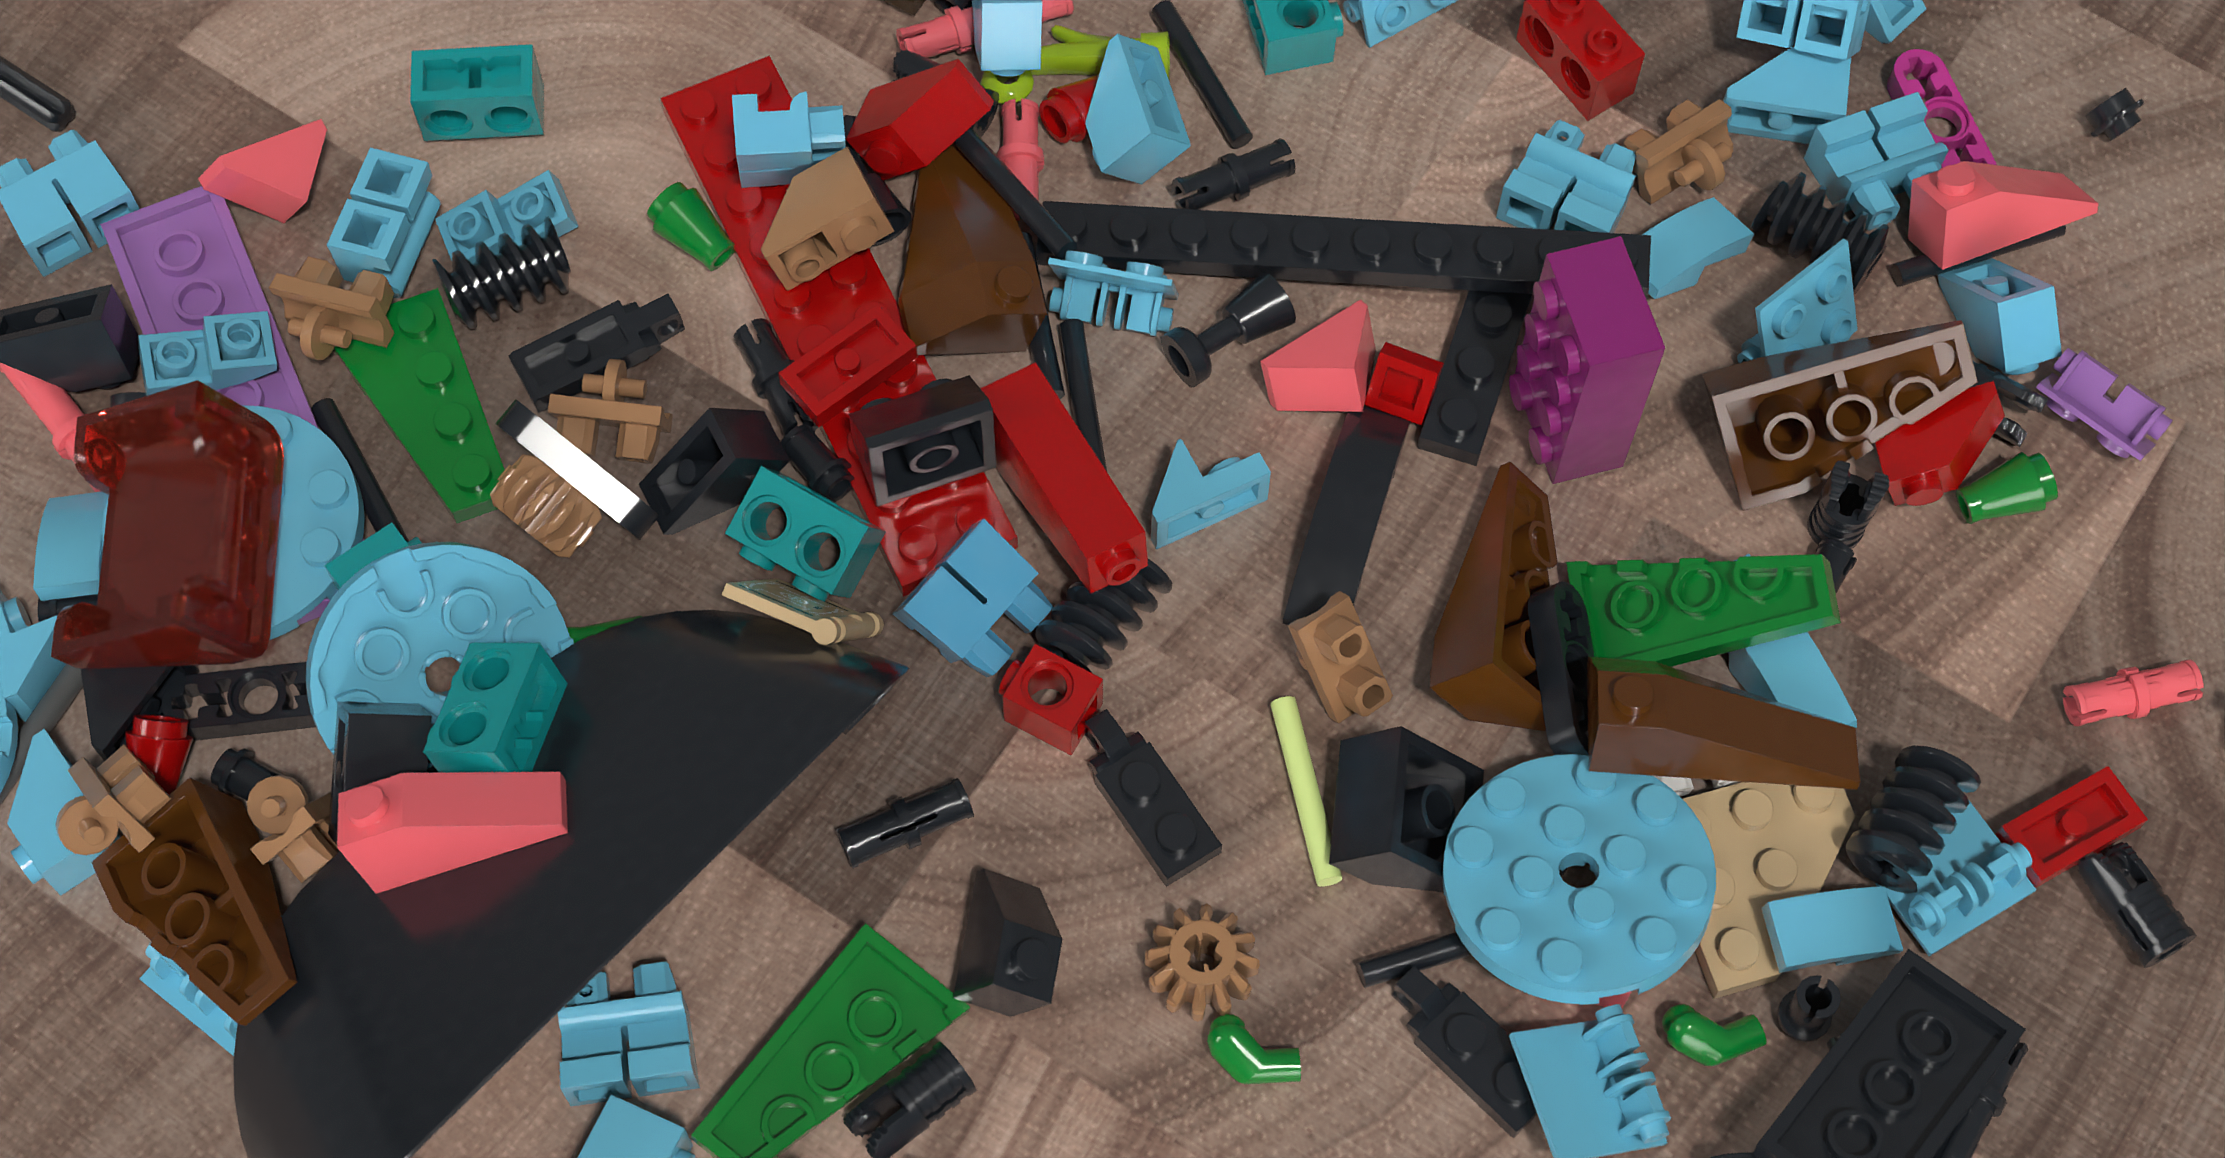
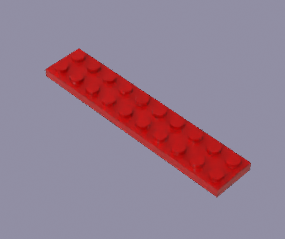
M770 55L660 98L663 112L718 223L727 237L735 244L734 255L765 318L770 322L772 331L787 359L796 361L877 303L904 331L900 308L869 248L851 255L821 272L816 278L803 282L789 291L783 286L761 251L790 184L741 188L736 157L732 95L757 94L759 112L790 110L792 98ZM917 355L918 357L820 426L831 452L837 458H845L852 465L848 469L855 478L850 482L851 492L864 519L886 531L878 547L903 597L909 595L926 575L935 569L934 566L971 525L982 519H985L1014 549L1018 548V537L984 472L877 506L853 444L849 414L859 411L865 404L879 398H891L894 400L918 392L926 384L937 380L924 355Z

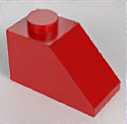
M959 59L870 89L846 140L876 174L883 180L929 165L991 109L994 100Z
M1994 381L1968 388L1914 424L1905 423L1875 443L1882 472L1888 475L1890 485L1888 490L1895 506L1904 503L1911 506L1930 504L1939 500L1945 492L1959 488L2005 417Z

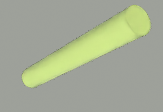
M1292 696L1281 697L1272 701L1270 705L1317 886H1330L1342 880L1341 871L1339 868L1329 864L1331 833L1296 699Z

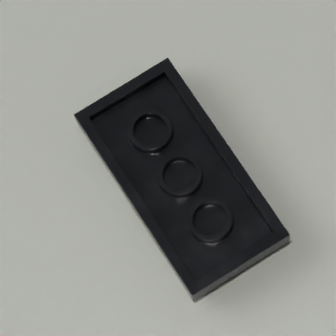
M1908 949L1757 1143L1752 1155L1757 1158H1933L2020 1041L2026 1029Z

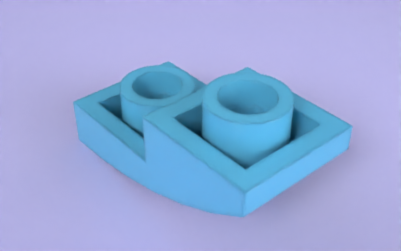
M549 170L498 199L489 191L484 190L435 218L451 261L452 253L459 250L472 264L476 262L475 245L478 242H484L495 255L499 254V234H508L518 246H521V228L523 225L529 224L541 237H544V220L547 216L551 219L558 237L579 227L560 180Z
M1714 197L1690 206L1665 219L1642 234L1651 235L1648 294L1655 300L1696 285L1705 266L1746 252L1754 233Z
M268 311L203 316V330L138 335V349L147 401L173 399L215 391L262 377L277 370V360Z
M111 490L49 498L41 519L34 566L33 589L41 601L107 593V568L102 552L101 527L105 505Z
M1885 886L1844 889L1767 902L1761 908L1779 973L1832 962L1839 966L1898 954L1903 951Z

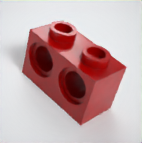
M1598 0L1524 1L1516 41L1587 121L1634 93L1645 52Z

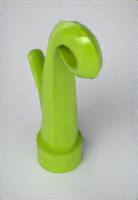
M1055 25L1051 29V34L1054 39L1062 43L1041 46L1040 70H1025L1020 75L1010 77L999 76L991 71H984L980 84L986 89L990 88L999 93L998 103L1000 105L1011 99H1015L1016 104L1021 102V98L1025 99L1033 89L1034 80L1032 75H1099L1109 40L1113 37L1086 34ZM1147 32L1141 33L1140 38H1131L1158 48L1168 79H1170L1169 33ZM1011 78L1016 80V82L1012 84H1003Z

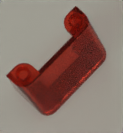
M198 380L77 417L74 444L75 466L89 484L109 495L97 606L80 602L64 607L57 615L54 625L51 657L75 668L111 669L236 664L262 656L268 647L271 631L284 469V448L274 426L265 418Z

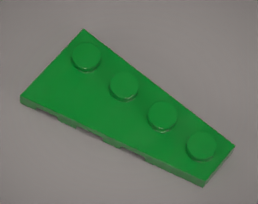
M436 288L390 304L386 317L394 331V335L387 348L352 339L348 348L335 346L333 349L334 353L342 360L364 395H367L382 416L384 423L394 437L400 441L419 472L457 524L497 510L498 508L493 505L490 493L499 482L498 478L505 469L439 289Z
M1822 554L1739 557L1737 561L1709 562L1706 558H1680L1678 563H1646L1643 559L1617 560V564L1591 565L1588 561L1566 562L1569 583L1579 592L1587 609L1594 657L1655 661L1673 667L1841 623L1831 565Z
M865 923L691 1134V1140L713 1158H777L969 1012L971 1007L963 1001L954 999L953 992Z

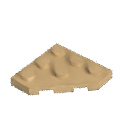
M1741 782L1683 798L1706 832L1713 851L1716 867V890L1707 930L1695 950L1713 999L1776 981L1781 973H1779L1761 908L1770 901L1820 892L1855 818L1845 790L1840 788Z

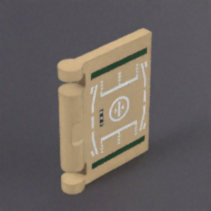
M778 578L726 583L722 596L812 633L815 641L823 645L875 637L882 632L884 626L883 619L875 612L859 613L828 599L826 601L818 600Z

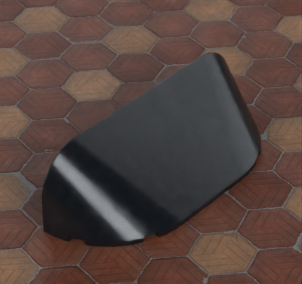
M720 610L674 611L640 617L611 627L598 634L588 636L553 656L551 660L568 684L532 772H561L566 779L568 833L378 894L372 890L341 851L311 879L282 915L297 983L248 1025L237 1024L233 1059L234 1100L240 1136L247 1157L411 1158L842 733L846 735L874 708L910 668L841 642L827 645L819 644L813 638L812 633L776 619L743 612ZM434 765L427 770V773H439Z

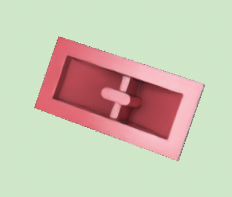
M322 119L221 155L198 180L206 191L285 223L308 200L327 128Z
M1357 301L1260 361L1269 402L1277 411L1363 412L1376 351L1368 306L1363 301Z

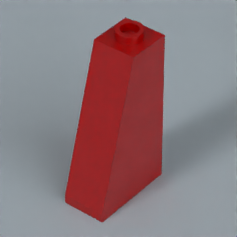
M1035 362L980 388L989 398L993 408L997 471L1088 591L1093 593L1108 585L1117 586L1126 583L1141 569L1147 567L1148 556L1144 528L1037 363Z

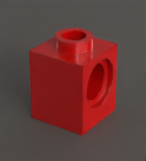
M1034 644L1025 661L1014 660L1001 681L999 694L1003 695L1004 721L1072 756L1087 731L1085 721L1094 717L1103 704V679ZM1043 689H1053L1064 696L1061 701L1053 705H1041L1031 698L1036 692Z

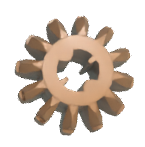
M522 454L512 466L509 464L499 476V482L490 493L493 505L558 557L570 558L580 546L583 547L595 533L593 529L602 519L597 505L534 455Z
M1208 903L1201 906L1199 919L1196 921H1192L1189 914L1179 907L1173 914L1175 929L1166 925H1157L1153 930V940L1159 947L1148 949L1145 952V965L1156 970L1149 978L1150 990L1153 993L1170 991L1166 1001V1009L1171 1013L1179 1010L1185 1001L1192 1003V1019L1197 1022L1203 1020L1206 1004L1212 1003L1219 1015H1226L1231 1013L1230 996L1240 1000H1247L1251 995L1252 986L1246 978L1258 975L1260 960L1248 954L1255 944V937L1252 932L1234 934L1238 917L1234 912L1225 915L1219 923L1212 921L1213 911ZM1201 954L1212 956L1214 958L1213 970H1209L1207 964H1204L1203 972L1192 969L1190 967L1191 956L1195 955L1197 961H1200Z

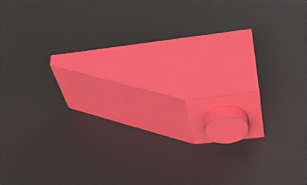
M1963 161L1945 166L1938 171L1912 180L1908 240L1943 270L2096 214L2098 212V202L2062 173Z
M561 772L400 773L339 793L337 848L376 894L568 833L566 779Z

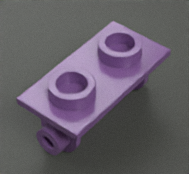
M2067 348L2053 366L2056 371L2062 374L2061 377L2051 373L2036 386L2039 391L2048 396L2046 404L2050 409L2069 421L2076 422L2078 418L2099 432L2097 439L2105 448L2123 458H2128L2132 455L2141 461L2156 445L2145 436L2148 434L2158 441L2173 421L2163 414L2166 407L2160 405L2130 383L2115 401L2105 395L2118 378V375L2083 350L2077 354Z

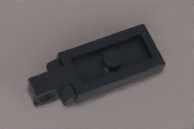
M669 294L641 307L638 306L637 302L622 306L620 300H617L511 352L508 357L537 412L540 413L548 409L550 394L574 396L582 392V379L585 373L604 375L609 359L625 360L626 368L629 369L662 349L661 343L685 330L681 314Z
M1107 709L1085 721L1087 727L1085 737L1098 754V756L1089 761V766L1095 774V785L1166 887L1222 852V844L1152 744L1150 742L1147 743L1139 731L1127 738L1122 728Z
M1413 966L1394 985L1395 988L1392 996L1414 1016L1407 1023L1406 1027L1416 1037L1415 1045L1506 1133L1515 1138L1538 1114L1509 1034L1464 991L1461 993L1450 982L1440 990L1436 984Z

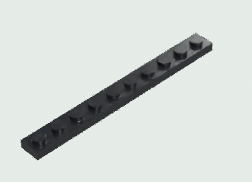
M1043 201L1042 204L1077 243L1076 251L1100 256L1103 258L1102 264L1107 265V268L1126 270L1127 262H1139L1161 267L1166 273L1256 278L1262 272H1265L1275 279L1534 294V283L1540 280L1546 254L1621 236L1646 300L1649 290L1651 235ZM1038 238L1036 247L1038 265L1049 266V257L1057 258Z

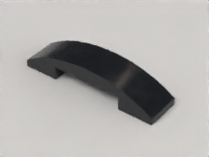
M1364 407L1363 412L1347 413L1315 508L1282 624L1289 625L1297 619L1317 612L1326 605L1331 596L1339 591L1348 595L1353 606L1355 605L1363 572L1411 421L1368 407Z

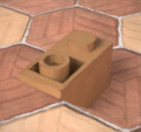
M848 147L793 176L763 243L761 251L787 291L803 282L816 278L826 269L859 251L868 249L876 241L894 232L869 182Z

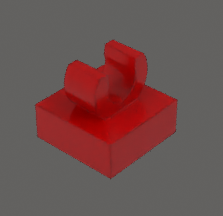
M1385 342L1379 353L1364 405L1422 426L1431 405L1444 363Z

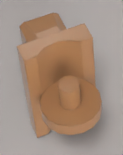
M1687 99L1671 110L1670 115L1667 117V132L1657 137L1650 131L1641 128L1625 139L1624 147L1634 151L1636 154L1633 171L1638 175L1640 197L1653 204L1680 186L1686 187L1693 181L1705 190H1713L1724 182L1725 171L1722 163L1731 158L1734 152L1733 142L1727 128L1728 119L1732 116V110L1729 105L1718 99L1703 109Z
M308 256L294 277L277 273L269 289L273 295H278L282 298L285 306V319L288 322V333L300 337L302 353L308 358L324 360L330 355L335 346L348 348L352 339L387 348L394 335V331L386 317L394 292L383 274L363 270L358 272L349 290L341 289L338 287L343 279L337 267L326 260Z
M609 359L604 375L586 373L583 375L582 391L602 394V400L550 394L548 413L558 419L557 432L588 457H595L599 425L619 427L616 458L638 463L652 464L659 445L660 433H671L673 415L671 413H664L663 407L624 402L625 397L645 399L647 392L646 380L627 378L625 360Z
M1339 591L1331 596L1326 605L1309 616L1297 619L1288 625L1297 645L1296 655L1301 666L1308 670L1330 719L1339 724L1354 713L1367 717L1391 700L1392 692L1348 595Z
M122 745L97 769L84 757L68 769V772L84 796L72 799L58 813L55 823L56 832L65 848L80 855L99 853L111 845L117 836L119 828L129 843L139 853L155 839L145 825V822L171 798L155 780L156 777L151 770L125 745Z
M276 775L258 782L250 791L248 797V815L255 826L263 832L273 835L259 841L250 850L263 865L280 857L301 883L315 873H318L340 852L335 842L328 835L331 793L309 803L305 789L294 778Z

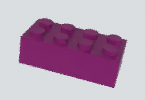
M1620 236L1546 254L1540 280L1534 283V302L1531 313L1525 316L1526 332L1522 345L1517 346L1518 362L1515 373L1509 376V389L1515 408L1518 411L1525 410L1530 422L1529 444L1532 455L1538 465H1546L1552 484L1624 466L1666 348L1623 239Z

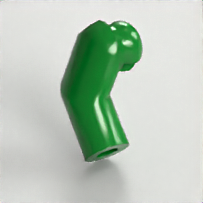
M1678 1004L1669 1008L1662 1018V1028L1667 1034L1669 1044L1677 1051L1704 1066L1720 1065L1766 1045V1035L1763 1027L1753 1014L1720 1026L1701 1013L1696 1012L1691 1006Z
M1233 1014L1220 1015L1210 1024L1207 1044L1211 1056L1235 1081L1242 1084L1301 1081L1299 1048L1263 1049L1245 1029L1244 1021Z

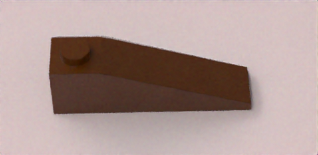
M954 141L929 165L918 169L913 200L915 208L912 228L907 240L905 253L907 255L906 268L898 300L904 331L916 344L917 355L1026 352L1047 315L1034 258L1010 205L955 146Z
M1961 320L1763 356L1702 374L1717 430L1743 511L1808 492L1823 482L1821 477L1832 471L1838 460L1846 462L1852 457L1855 460L1861 458L1874 449L1872 444L1905 423L1914 424L1978 382L1964 324Z
M1511 461L1499 467L1436 631L1432 667L1430 669V688L1470 721L1546 731L1528 616V599L1532 593L1550 586L1548 569L1555 567L1558 562L1548 495Z
M1588 657L1589 771L1858 790L1860 774L1856 727L1655 661Z
M189 777L169 795L171 800L145 822V825L155 838L139 853L123 834L91 863L113 911L124 922L136 927L151 940L150 945L162 956L172 959L189 975V980L236 1023L246 1026L295 985L297 979L269 863L263 865L250 850L261 840L242 802Z

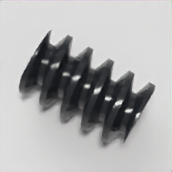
M1800 172L1787 183L1782 181L1764 202L1751 224L1750 230L1756 233L1771 223L1767 242L1776 246L1789 236H1792L1788 255L1797 259L1812 249L1809 265L1844 238L1848 241L1853 292L1855 295L1887 247L1885 243L1889 227L1883 224L1868 235L1864 232L1868 213L1862 211L1850 221H1846L1844 215L1848 201L1844 198H1841L1827 209L1823 206L1827 187L1823 185L1819 186L1809 195L1803 194L1807 176L1803 172Z
M549 216L545 217L544 237H541L531 225L526 224L522 226L521 246H518L508 234H499V254L497 255L484 242L476 243V262L473 264L459 250L452 253V272H448L436 259L432 260L455 317L458 316L469 329L477 328L476 309L479 307L494 321L500 319L499 300L503 298L517 312L523 310L524 290H528L539 303L545 302L546 282L551 281L562 294L569 292L568 274L571 273L558 234Z
M1149 558L1147 567L1141 569L1131 580L1121 585H1108L1090 593L1082 582L1077 581L1068 588L1067 601H1060L1052 608V620H1045L1037 627L1036 638L1039 646L1089 672L1091 670L1087 666L1090 663L1104 670L1109 669L1113 665V661L1103 646L1106 644L1116 650H1124L1128 645V640L1118 627L1121 625L1131 631H1139L1143 626V621L1133 608L1137 607L1149 613L1154 612L1158 607V602L1148 589L1152 588L1157 592L1166 594L1172 590L1173 583L1168 575Z
M1912 745L1901 750L1895 760V768L1889 770L1882 782L1883 789L1878 790L1871 800V810L1865 811L1858 823L1859 831L1853 832L1846 843L1848 857L1865 877L1880 886L1907 894L1917 892V884L1911 875L1927 876L1933 867L1931 860L1925 854L1939 855L1945 847L1943 838L1939 834H1951L1957 826L1956 819L1951 813H1963L1969 805L1965 793L1975 792L1981 784L1977 772L1960 758L1940 749Z

